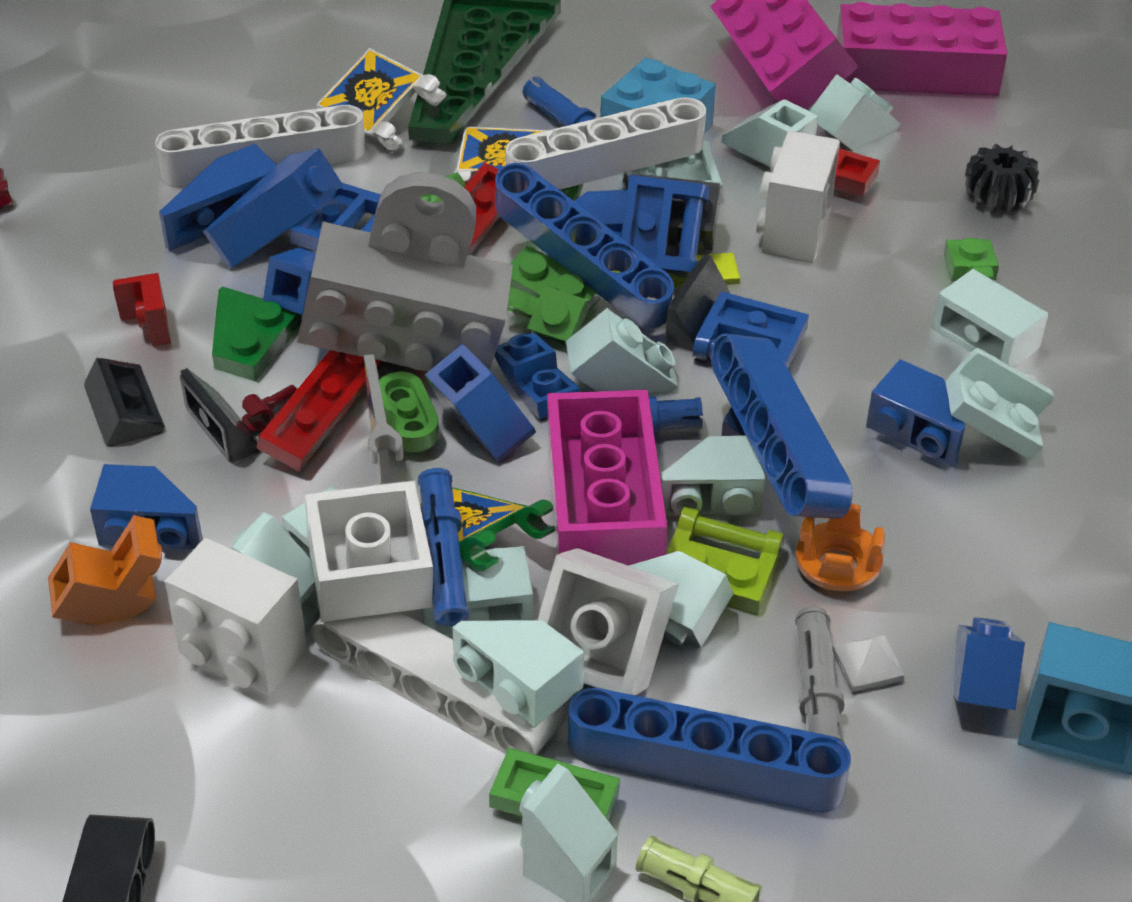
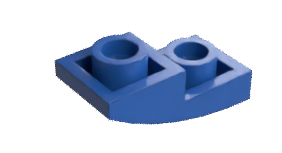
M535 333L513 336L508 342L497 346L494 358L520 399L538 419L548 416V393L580 392V387L558 369L556 351Z

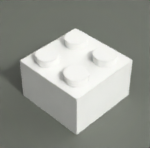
M788 130L782 147H774L770 172H765L760 191V198L766 199V208L762 207L760 210L756 230L757 234L763 235L762 253L814 263L831 211L840 147L839 139Z
M415 481L305 494L307 538L321 622L432 607L433 565Z
M205 537L164 581L179 653L195 665H206L225 674L233 683L240 687L247 688L250 686L269 696L307 651L298 579Z
M576 548L556 555L538 620H543L584 651L583 683L596 688L637 695L649 686L679 583Z

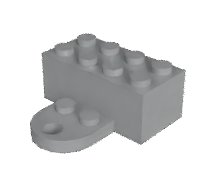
M415 172L399 176L385 186L379 197L371 233L331 223H322L297 343L361 357L374 354L375 360L430 371L463 344L490 370L506 322L513 265L468 255L475 230L476 205L470 193L459 183L436 173ZM433 194L440 197L442 201L436 203L428 202L420 196Z

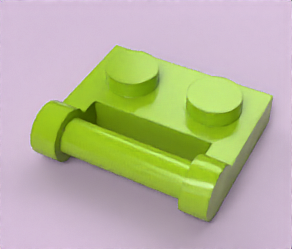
M684 507L666 555L680 551L726 574L734 593L727 607L758 615L782 553L785 533L770 529L767 534L702 517L700 516V510ZM697 536L761 555L759 559L697 543L693 540Z

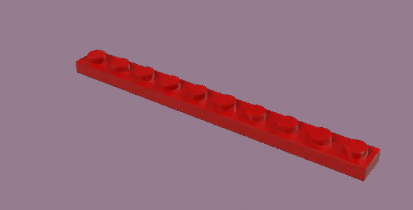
M485 162L464 186L476 205L475 230L468 255L472 254L500 218L495 207V178L499 169ZM329 350L259 435L256 448L300 472L367 387L364 357ZM375 360L377 373L386 362Z

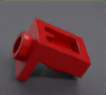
M159 273L114 280L112 285L120 319L130 320L137 318L139 329L149 328L152 346L171 344L166 305Z

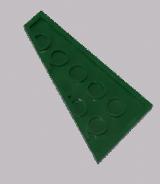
M444 0L423 75L435 76L440 82L438 88L444 91L447 96L437 106H433L417 94L408 125L409 140L424 141L429 144L451 143L561 13V0Z

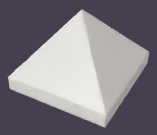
M884 634L833 645V653L852 692L904 681L905 674Z

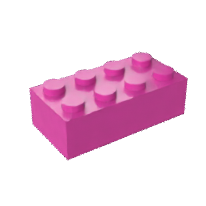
M717 0L710 6L768 91L778 102L785 99L807 110L815 104L836 74L846 79L859 68L808 0Z
M866 2L840 5L836 38L859 67L844 79L851 84L854 78H857L872 90L976 95L1000 94L1007 59V49L999 10H991L986 7L959 9L950 8L945 5L912 7L902 3L894 4L893 6L871 5Z
M648 390L548 393V448L557 555L579 548L627 566L666 555L667 521Z

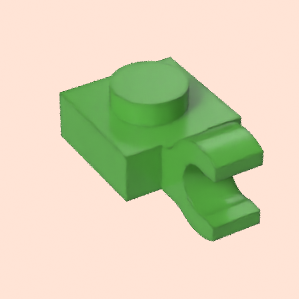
M966 238L963 240H946L944 257L952 281L958 280L972 269L991 280L997 279L999 264L990 239Z
M547 286L543 287L539 298L510 287L507 311L531 318L527 327L531 333L566 345V341L581 329L590 303L584 298Z

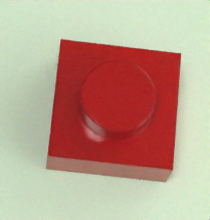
M840 149L834 189H838L846 194L864 197L878 175L880 160Z

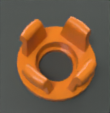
M851 503L848 513L840 519H829L828 522L815 525V518L805 517L796 547L795 556L798 568L808 580L829 590L853 591L866 587L878 577L881 571L885 531L881 527H876L873 535H871L868 531L861 528V506ZM831 551H841V552L847 553V554L850 555V556L840 555V554H834V553H828V552H831ZM825 554V556H824V558H823V560H822V563H821V562L819 561V559H820V557H821L822 555ZM853 559L857 563L855 568H853Z

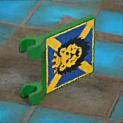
M452 487L455 509L460 512L462 518V528L458 532L461 558L475 570L484 571L499 563V558L497 556H490L484 547L496 542V533L515 523L534 539H542L556 531L554 525H547L541 517L553 511V504L548 500L542 499L526 506ZM420 503L421 513H423L422 503Z

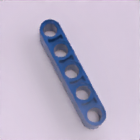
M511 163L500 168L495 178V207L497 214L571 274L580 276L585 285L636 325L642 328L654 329L661 327L667 322V307L672 301L674 283L664 270L532 168L521 163ZM650 297V298H655V299H657V300H649V299H646V298Z
M721 334L718 336L711 354L713 372L785 511L794 517L843 518L848 513L852 503L853 494L850 479L774 343L768 338L732 334Z
M602 688L580 690L573 695L569 702L568 747L571 754L582 762L812 812L834 810L841 804L844 798L851 755L844 743L829 735Z

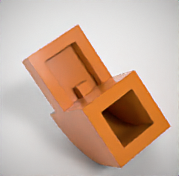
M134 515L111 551L70 542L48 576L52 618L88 625H101L131 619L147 610L156 600L152 575L158 571L163 553L162 546L157 542L154 520Z

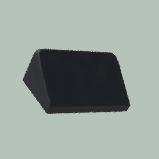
M704 254L667 307L665 339L668 344L693 351L696 336L720 291L730 293L711 255Z
M96 358L85 380L84 388L104 443L106 445H117L161 433L165 426L141 365Z
M188 368L181 370L180 381L185 407L226 458L234 463L260 451L256 448L257 437L242 422L241 418L220 393Z

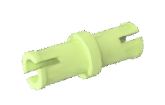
M653 835L644 843L635 868L636 872L640 874L644 873L683 891V899L689 902H697L699 899L704 902H759L763 889L760 884H754L715 866L714 858L706 854H700L697 858L658 840V837Z

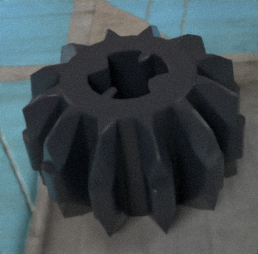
M994 144L992 149L981 147L976 155L971 156L970 162L966 166V195L975 198V205L986 204L990 206L991 211L995 208H1002L1009 213L1012 207L1024 209L1027 202L1033 200L1034 193H1037L1039 185L1038 161L1029 158L1028 151L1014 150L1013 145L1008 148H1002L998 144Z

